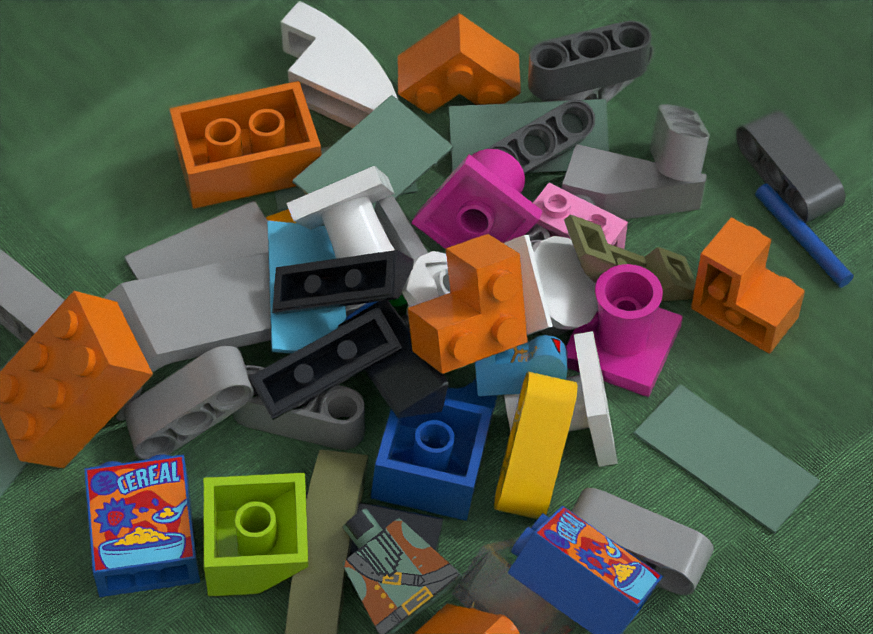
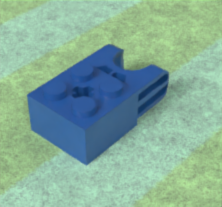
M475 378L466 387L447 389L442 412L397 418L391 409L375 463L371 499L467 521L498 395L478 396Z

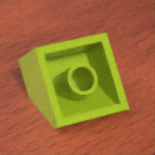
M305 473L203 478L204 571L208 596L260 594L309 567Z

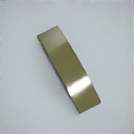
M571 214L564 219L580 265L593 282L596 283L600 275L611 267L632 264L649 270L658 278L663 290L661 301L693 299L696 281L685 256L661 247H656L646 256H641L608 244L601 225Z
M321 449L319 451L306 499L309 567L292 576L285 634H338L345 598L343 589L346 578V570L342 563L349 557L352 539L342 527L350 518L357 514L358 504L362 501L369 462L368 455Z

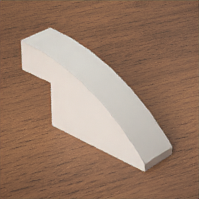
M301 1L281 21L283 51L298 58L288 70L289 83L300 82L309 109L353 128L389 96L393 95L397 98L392 83L379 62L342 25Z

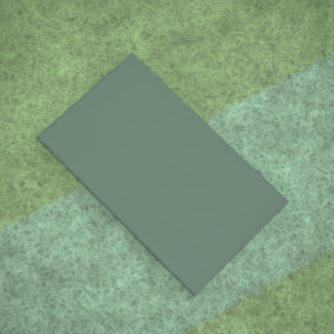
M391 95L295 177L292 182L307 195L375 166L389 178L395 193L391 196H394L396 200L429 169L436 166L437 162L453 149V145Z

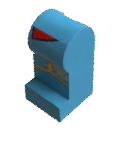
M543 335L534 338L530 342L476 361L478 396L520 394L527 371L566 380L568 358L566 346L560 339L554 336Z

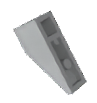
M576 144L562 183V189L624 220L699 210L702 205L707 175L701 173L700 180L697 182L675 180L662 175L655 162Z

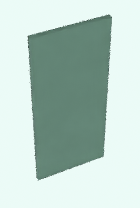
M606 99L581 100L588 103L593 109L595 126L592 132L579 145L609 152ZM567 101L449 106L450 142L453 145L451 150L452 172L468 154L473 155L480 150L487 149ZM574 114L562 116V123L567 131L571 133L582 132L583 124L578 116ZM531 135L524 138V146L530 154L540 156L545 153V144L541 138ZM574 148L531 173L567 171Z
M681 384L633 433L637 438L773 534L776 533L820 483V480Z

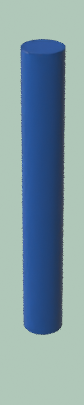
M768 183L759 187L755 196L840 288L848 285L854 275Z

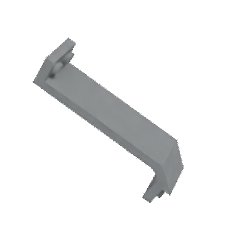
M394 196L377 201L374 208L375 213L394 249L412 259L427 254V250ZM268 252L124 282L104 297L118 303L152 373L164 365L199 357L216 347L233 346L238 348L271 340ZM365 303L346 306V317ZM142 387L115 414L118 422L125 420V407L141 395Z

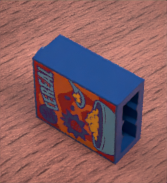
M161 454L147 460L126 463L111 461L97 467L84 468L92 568L99 597L200 583L189 480L184 454L176 456Z
M563 505L551 517L546 516L544 513L541 514L532 528L527 527L511 549V553L517 556V559L508 571L509 575L592 634H622L639 613L663 577Z

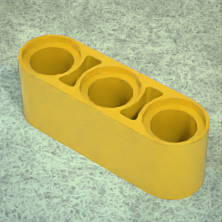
M527 371L521 387L497 483L494 510L538 519L543 513L547 515L575 407L577 382Z

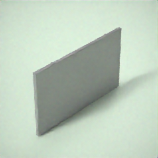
M252 201L152 245H148L143 249L124 256V259L138 280L268 252V220L256 202Z

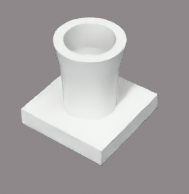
M375 166L286 203L294 222L310 230L320 225H325L336 259L395 250L372 203L395 193L389 178Z
M593 331L574 334L580 375L566 377V380L577 382L578 385L569 431L590 428L598 466L618 464L605 386ZM520 394L504 395L510 431Z

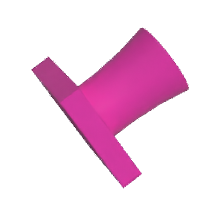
M484 149L473 155L468 154L419 209L411 223L446 249L486 234L493 236L502 243L526 235L539 221L542 210L521 194L525 185V175L520 163L504 151Z
M617 265L603 272L596 282L595 295L598 311L589 323L574 329L566 346L568 352L567 368L580 372L574 334L593 331L603 381L649 397L681 328L683 316L659 308L663 290L660 281L652 272L637 265Z

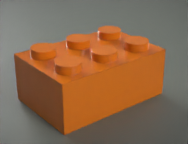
M299 81L169 108L174 143L193 209L295 187L296 185L292 182L293 179L322 155L321 145Z
M73 291L0 371V418L19 461L65 468L153 375L116 301Z

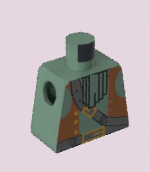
M363 509L350 518L342 527L359 548L342 564L379 634H395L464 579L457 569L400 518L393 521L385 529H382L367 509Z

